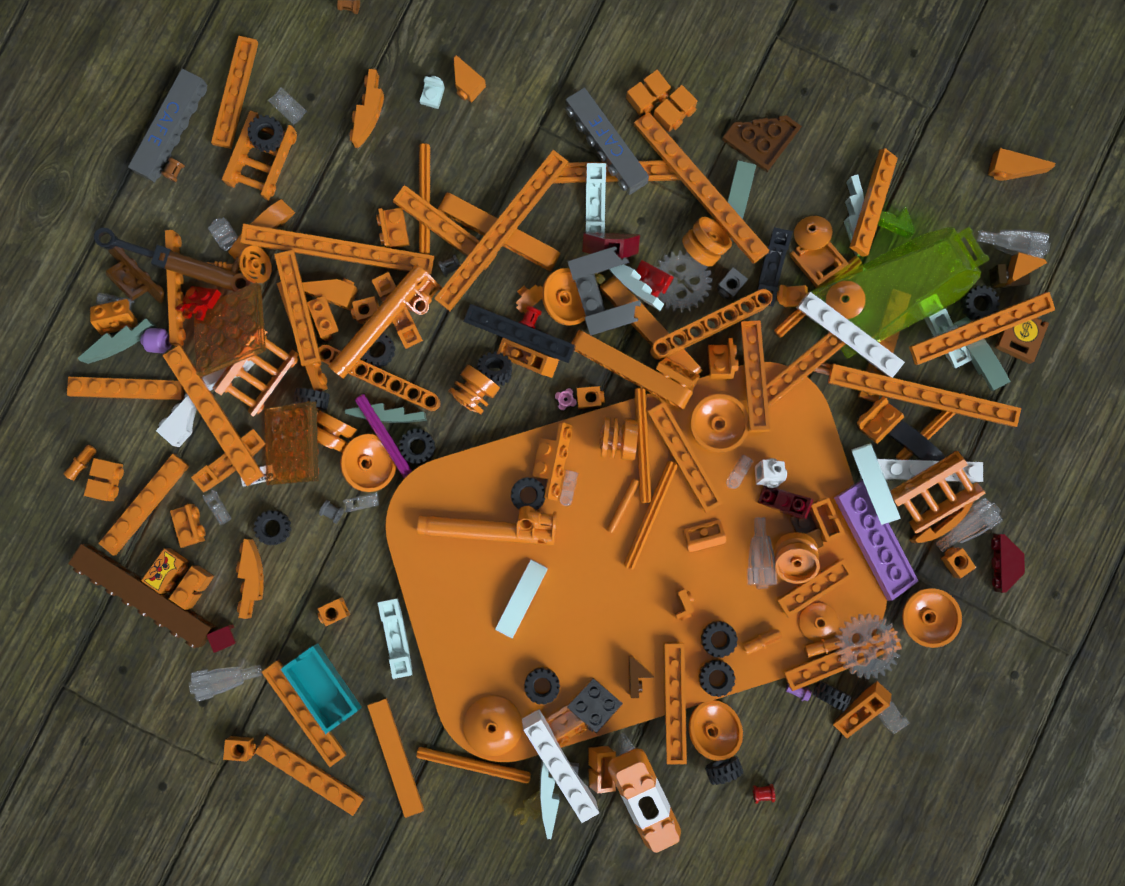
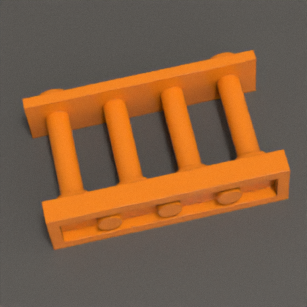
M250 111L222 180L226 185L233 188L236 183L240 182L262 190L261 195L265 200L269 201L270 197L275 194L276 182L291 145L296 142L297 132L291 125H288L286 132L283 131L284 137L279 149L275 148L276 151L270 150L269 153L276 156L272 166L248 158L249 150L254 148L248 136L249 123L254 121L253 118H259L256 112ZM262 128L260 130L274 135V131L271 128ZM248 165L269 173L266 182L262 183L241 175L243 166Z
M258 325L212 387L218 394L222 395L223 392H229L250 406L248 412L253 417L256 413L259 414L263 410L264 402L287 370L295 366L299 355L294 350L288 354L266 339L267 331ZM258 345H263L284 360L278 370L255 354L254 350ZM251 360L273 375L267 385L243 370L244 367L242 366L246 361ZM235 376H240L262 391L256 400H253L232 386L231 381Z
M958 451L890 491L897 506L904 504L912 516L913 520L909 521V524L916 534L986 494L978 482L974 484L970 482L963 470L968 464ZM956 473L965 487L964 490L957 494L953 493L945 478ZM937 483L948 498L938 505L928 491V488ZM920 493L930 507V510L921 515L910 500Z

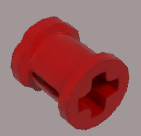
M526 306L525 309L527 311L523 320H520L519 323L535 329V323L542 312L534 307Z
M773 784L765 787L753 785L752 790L755 804H758L759 801L775 802Z

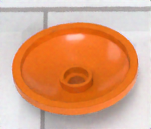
M562 268L552 272L545 280L542 289V300L546 311L551 318L563 325L571 326L583 322L586 315L570 268Z
M725 394L711 395L703 399L695 407L691 416V431L695 440L703 448L717 453L728 452L737 448L745 440L749 431V416L745 407L736 398ZM716 421L721 422V428L715 426Z
M364 434L353 438L347 443L341 454L340 467L342 475L350 486L359 491H378L388 485L395 474L396 465L377 435ZM363 460L366 461L365 467L362 466Z
M928 588L914 593L907 600L903 608L902 621L906 633L913 641L925 647L936 648L950 643L957 636L962 624V614L958 603L950 594L939 589ZM927 613L930 614L929 620L925 619V615Z
M486 696L474 702L468 709L463 722L464 735L469 745L477 752L487 756L502 755L510 751L519 741L522 733V718L517 707L508 699L500 696ZM489 725H494L496 730L490 731L488 729Z
M712 700L698 705L692 712L689 720V734L693 745L700 754L711 760L722 761L731 758L737 753L742 744L743 729L738 715L730 706L723 702Z

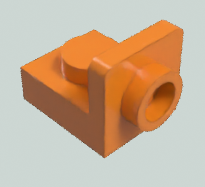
M780 285L777 292V300L784 307L798 306L808 293V287L806 285L791 287Z

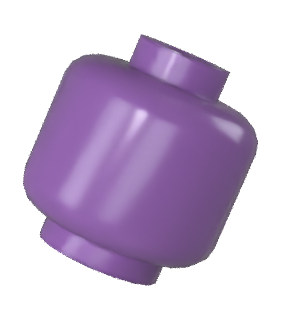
M148 328L141 335L140 342L147 352L165 353L171 347L169 334L165 329Z

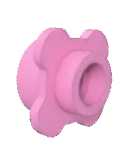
M571 389L555 394L560 410L576 405Z

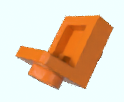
M684 588L676 591L684 610L675 613L674 617L676 619L680 618L681 621L691 617V613L694 612L691 604L694 602L690 591L686 592Z

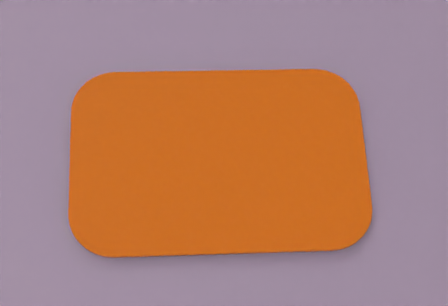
M764 362L766 384L788 366ZM744 365L738 366V371H735L733 379H710V375L699 378L692 391L693 394L683 410L651 393L646 395V412L663 402L666 403L723 503L705 513L679 466H677L633 570L626 568L624 563L650 504L641 503L640 483L614 534L608 532L607 528L632 479L639 481L638 445L635 460L621 459L620 450L616 451V455L612 459L610 449H607L606 458H602L599 441L605 417H610V426L614 425V418H618L619 427H623L625 419L636 420L635 398L432 460L416 468L401 482L393 494L387 511V542L438 715L444 728L458 745L479 758L495 762H513L537 756L539 754L524 732L523 724L519 741L510 751L498 756H487L474 750L467 742L463 730L464 718L470 706L483 697L500 696L508 699L517 707L521 718L540 710L546 719L569 705L593 678L623 704L597 733L591 732L587 728L584 733L571 737L568 743L560 746L561 748L664 716V643H684L686 709L786 678L783 672L826 655L822 653L807 657L804 646L817 642L806 638L800 630L799 617L803 609L788 618L777 602L779 598L803 583L794 584L780 578L776 572L774 552L776 542L788 533H795V530L790 521L792 516L757 503L764 485L756 484L755 466L763 459L774 458L777 461L785 462L787 478L776 487L777 489L811 498L813 503L823 498H829L836 514L828 517L829 519L838 518L845 532L840 537L823 542V546L818 548L820 563L818 574L841 559L846 561L854 574L852 578L812 602L824 603L836 612L838 629L832 638L842 636L846 647L875 635L883 620L887 599L834 497L853 486L854 481L829 405L822 392L808 377L803 379L769 408L770 432L750 433L749 430L741 445L724 453L709 451L695 440L691 431V416L699 402L715 394H725L736 398L742 403L748 413ZM647 413L652 500L667 462L673 461L676 463ZM716 421L715 426L721 428V422ZM564 422L572 425V437L569 442V453L565 461V473L562 477L561 492L558 500L545 499L543 505L536 510L544 514L557 512L554 546L417 534L420 515L517 523L519 509L514 506L511 500L512 487L518 480L529 477L541 482L546 491L548 479L532 476L539 439L556 441L559 423ZM525 487L521 490L520 498L523 502L532 503L536 499L537 494L534 488ZM721 520L726 534V543L693 552L688 551L683 529ZM530 560H533L548 568L515 635L513 638H510L495 629ZM684 588L686 592L690 591L694 602L691 603L694 612L691 613V617L681 621L680 618L676 619L674 617L675 613L684 610L676 591ZM822 619L817 621L819 627L823 625ZM714 621H722L733 627L738 637L737 647L734 648V652L723 658L714 657L706 652L701 643L702 631L706 628V625ZM774 629L780 631L782 635L781 640L766 646L767 649L762 648L749 655L747 654L743 643L757 638L758 634L761 636ZM716 631L711 637V642L715 647H723L727 642V636L722 631ZM629 656L637 659L654 676V678H638L639 681H642L643 689L642 693H639V698L630 697ZM720 660L727 663L733 669L736 678L735 686L732 687L733 690L729 691L727 695H722L721 697L711 696L701 687L699 673L701 667L703 668L706 662ZM541 667L554 671L560 683L557 697L551 703L549 702L545 705L533 703L526 696L524 689L528 674L534 669ZM714 670L709 675V682L713 686H720L725 681V675L720 670ZM539 678L534 683V689L539 694H545L551 688L550 682L546 678ZM489 725L488 729L490 731H495L496 727L494 725Z

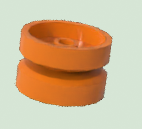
M701 217L693 225V229L689 230L682 239L687 252L696 261L705 266H713L721 258V255L726 253L732 246V240L716 221L708 217Z
M319 410L314 419L324 426L323 429L316 425H311L306 434L332 450L335 449L343 452L348 442L339 438L340 435L349 439L353 438L357 429Z
M795 532L782 536L776 542L774 548L775 567L780 578L790 583L799 584L812 580L818 574L820 569L818 546L812 537L804 533Z

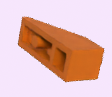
M1000 148L993 154L988 175L993 176L994 179L999 181L1047 173L1055 167V163Z
M333 279L303 282L305 294L315 298L325 296L328 303L347 310L351 309L352 302H354L358 292L354 282L343 279V281Z
M502 338L497 354L503 353V356H508L511 362L551 378L559 362L556 358Z
M876 681L833 723V726L846 738H849L890 706L892 694Z

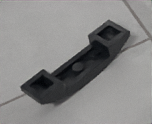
M776 227L773 228L767 248L769 252L765 255L757 291L766 289L772 294V301L769 306H774L782 267L793 231ZM758 296V301L760 303H765V299L761 296Z
M903 420L886 435L896 440L919 460L941 461L946 458L927 438Z

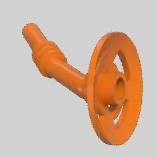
M248 246L241 251L239 271L252 283L260 284L266 282L272 272L271 261L267 253L257 246ZM250 251L257 253L260 257L250 254ZM218 261L214 263L206 262L230 271L233 265L226 262L222 263V261H219V263ZM262 263L265 265L264 275L260 273Z

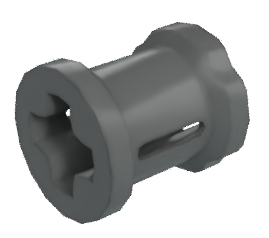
M455 254L446 261L438 262L445 277H448V274L460 267Z
M326 500L319 511V515H324L337 524L344 513V508H338L330 504L329 500Z

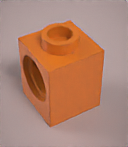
M373 296L352 302L351 314L353 319H356L360 324L367 322L379 308L378 300ZM368 306L370 308L369 312L362 315L361 309Z
M600 386L577 388L578 409L601 407V402H605L604 391H600ZM588 393H593L596 396V400L588 402L585 396Z
M952 547L941 558L954 578H962L976 568L963 548ZM957 556L960 558L959 566H956L954 563V559Z
M343 597L318 608L319 613H317L320 622L324 623L325 626L350 615ZM331 607L337 612L335 618L330 617L328 614V610Z
M230 736L225 739L223 760L247 762L254 756L256 751V744H253L254 738ZM238 744L244 747V753L238 752Z

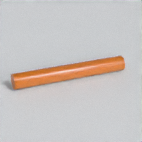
M632 479L607 528L608 532L614 534L640 483L639 481Z

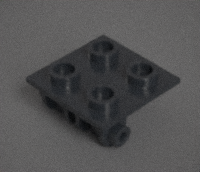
M593 678L567 708L580 718L591 732L597 733L623 703Z

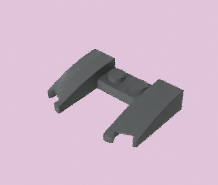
M617 247L568 261L572 278L576 282L585 311V320L590 336L638 321V318H634L635 307L641 306L640 300L605 311L594 275L629 263L626 257L621 260L614 252Z

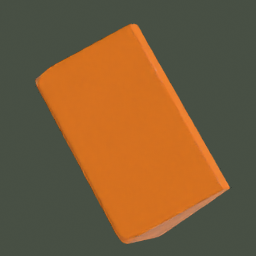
M721 520L683 529L689 552L726 543V534Z

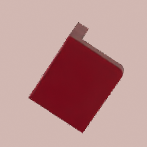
M233 624L207 634L213 653L236 644L231 629L235 628Z

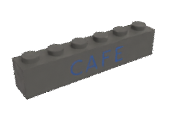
M181 69L128 166L134 173L154 183L160 178V173L165 163L168 162V158L171 157L173 148L178 145L183 130L189 125L191 115L196 112L201 97L206 94L208 85L202 78Z
M584 87L568 97L565 107L567 115L570 118H574L576 127L587 136L588 144L591 147L594 146L597 150L598 158L602 162L605 161L609 173L618 179V185L622 191L626 190L628 195H631L648 184L649 175Z

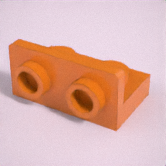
M379 208V215H376L378 226L382 227V233H379L381 244H385L386 248L391 249L410 246L404 210L396 208L384 211L382 208Z
M321 296L307 302L320 338L324 341L333 339L331 334L338 332L339 329L326 297Z
M128 299L90 308V322L100 335L121 331L125 326L131 328L138 326V320L130 311Z
M728 338L727 345H708L710 379H733L735 371H738V360H735L737 346L733 345V338Z
M667 357L659 362L656 368L659 371L658 373L677 382L693 391L700 376Z
M883 396L880 400L874 402L872 408L867 413L860 416L857 425L863 434L878 444L904 418V415L889 404L887 398Z
M187 504L184 507L170 511L180 548L205 541V529L203 525H200V512L195 507V504Z
M567 706L546 718L560 746L568 743L574 735H580L587 730V725L570 711Z

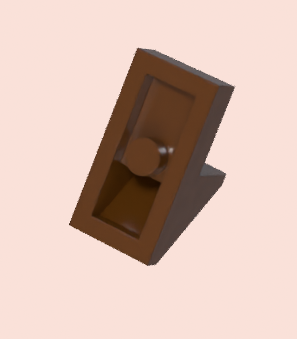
M810 512L807 519L790 517L795 532L804 533L812 537L817 543L818 548L823 546L821 530L816 528Z
M629 656L630 697L639 698V693H642L643 689L642 681H639L638 678H654V676L637 659Z

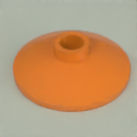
M820 216L806 217L794 229L796 243L806 250L821 249L832 238L831 224Z
M841 281L829 289L826 295V304L846 319H851L863 310L865 294L863 289L855 282ZM848 296L849 301L844 303L842 297Z
M812 603L801 612L799 627L803 635L811 641L820 642L821 639L828 640L835 635L838 629V617L830 606L824 603ZM820 619L823 620L821 627L817 625V621Z

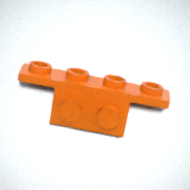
M564 422L559 423L556 441L539 439L532 473L533 477L548 479L544 498L554 501L558 500L561 492L560 486L565 473L564 466L569 453V442L572 437V425Z

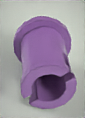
M787 684L785 692L801 698V701H808L812 694V690L808 686L791 691Z

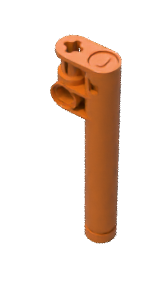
M415 264L328 367L344 379L348 371H351L404 307L416 314H425L429 309L433 296L438 291H441L442 287L422 267ZM417 301H420V305L416 309L415 304Z
M523 506L519 509L517 523L420 515L417 534L554 546L557 512L544 514L540 511H535L530 506Z

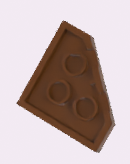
M787 115L773 119H757L744 123L735 122L722 140L765 172H768L802 126Z

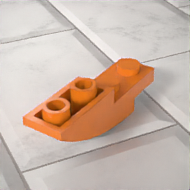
M369 69L368 76H365L366 94L362 96V105H356V111H353L352 114L354 128L350 130V141H352L355 148H359L369 137L378 121L383 106L384 94L382 89L378 88L379 75L375 69Z
M244 539V542L241 543L239 550L241 560L237 563L236 567L237 578L245 579L240 589V592L243 593L242 600L239 601L237 607L238 618L243 619L252 617L254 600L258 601L263 598V567L253 539Z

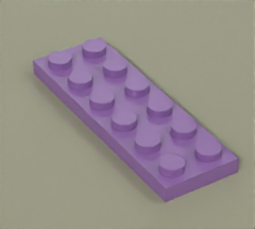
M860 480L834 497L887 601L894 600L917 583L918 579L889 523L881 525L864 481Z

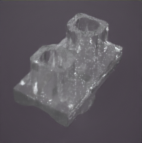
M282 87L268 100L293 125L298 123L307 112Z

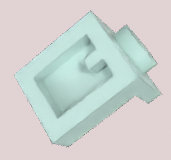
M425 76V85L420 104L439 109L445 89L444 83L436 76Z

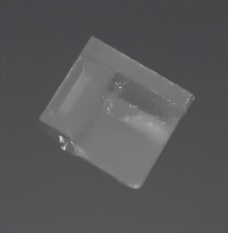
M890 702V706L878 714L886 729L892 734L910 724L907 718L900 714L893 702Z

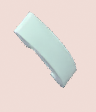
M587 163L586 232L605 233L606 163Z
M530 560L495 630L513 638L548 568Z
M398 599L378 602L381 622L384 625L392 678L412 675L410 652Z

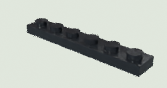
M470 304L463 321L568 364L576 348L574 344Z

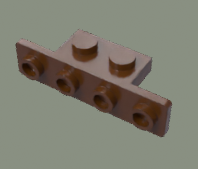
M116 246L108 250L119 263L106 270V275L131 301L147 291L159 304L164 301V290L162 287L155 284L146 271H142L136 261L125 254L123 248Z

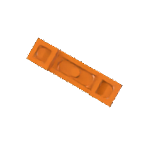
M280 199L261 213L250 225L276 229L280 224L283 226L295 212ZM241 235L228 252L234 259L240 256L244 248L252 246L241 244Z
M389 272L372 280L382 302L396 288ZM404 307L392 322L405 349L423 340L408 309Z
M254 429L241 438L252 456L266 444ZM224 453L212 464L206 465L191 478L203 492H206L234 473L236 469L226 453Z
M974 501L952 513L935 529L927 528L914 535L910 541L912 543H922L943 536L962 521Z

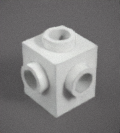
M774 458L760 461L755 466L756 484L767 485L768 488L778 487L787 478L785 462L777 461Z

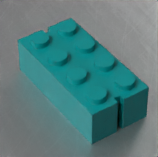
M319 644L312 646L281 668V671L325 734L362 708Z

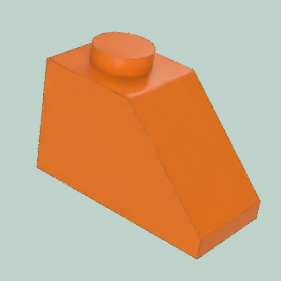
M456 55L454 57L457 94L463 100L467 99L472 103L486 87L485 79Z

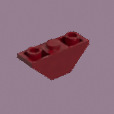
M583 232L582 252L593 254L617 247L614 252L619 258L629 257L639 252L640 234Z
M764 485L757 503L796 518L807 519L813 499L777 488H768L767 485Z
M993 534L991 540V547L994 550V557L992 558V568L994 569L992 585L995 588V592L1006 593L1025 574L1024 553L1005 534Z

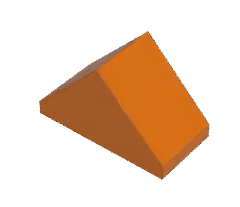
M1018 252L1011 257L1008 268L1009 279L1006 285L1043 266L1047 261Z

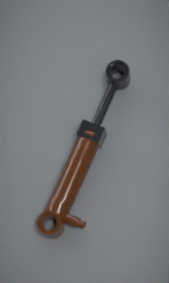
M99 228L94 234V240L97 245L105 250H110L117 246L152 258L151 264L153 266L170 270L236 292L237 294H246L251 289L250 281L243 274L239 273V257H236L230 271L171 251V249L159 245L153 251L120 240L108 228ZM105 234L111 236V240L108 243L101 242V238ZM240 279L246 281V287L243 289L236 287V282Z

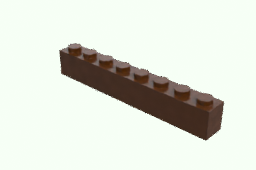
M81 544L68 563L74 567L73 571L80 575L85 574L89 577L91 583L105 587V591L108 594L117 595L122 598V603L134 606L138 609L137 612L139 614L151 617L156 625L160 627L165 626L170 630V634L178 638L182 637L186 640L185 643L192 648L204 646L208 640L207 634L212 633L216 628V625L191 609L184 610L172 602L168 594H159L142 582L143 578L90 544Z

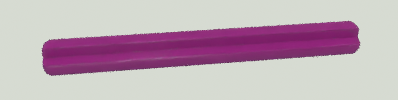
M365 395L358 396L355 399L357 405L403 478H406L412 472L411 468L401 455V452Z

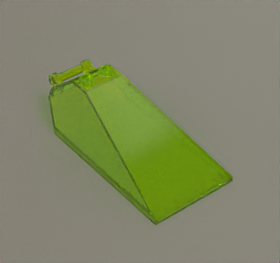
M947 227L922 234L810 292L826 303V295L834 284L841 281H852L858 284L865 294V306L860 314L848 320L874 340L880 342L959 301L980 278L981 271L978 266L986 263L990 258L983 253L972 234L973 230L971 227H967L957 233L954 227ZM965 237L978 260H973L961 240ZM843 296L842 301L844 303L848 302L849 297ZM847 344L841 348L846 359L857 354Z

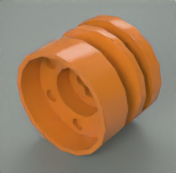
M467 365L460 374L466 381L465 384L455 381L454 384L460 388L459 392L452 387L449 389V392L461 405L470 411L482 414L484 410L478 404L481 403L487 407L488 403L483 399L484 395L494 398L500 387L484 374Z
M605 417L599 441L602 458H606L607 449H610L612 459H614L616 451L620 450L621 459L635 460L638 420L625 419L623 427H619L618 418H614V425L610 426V417Z

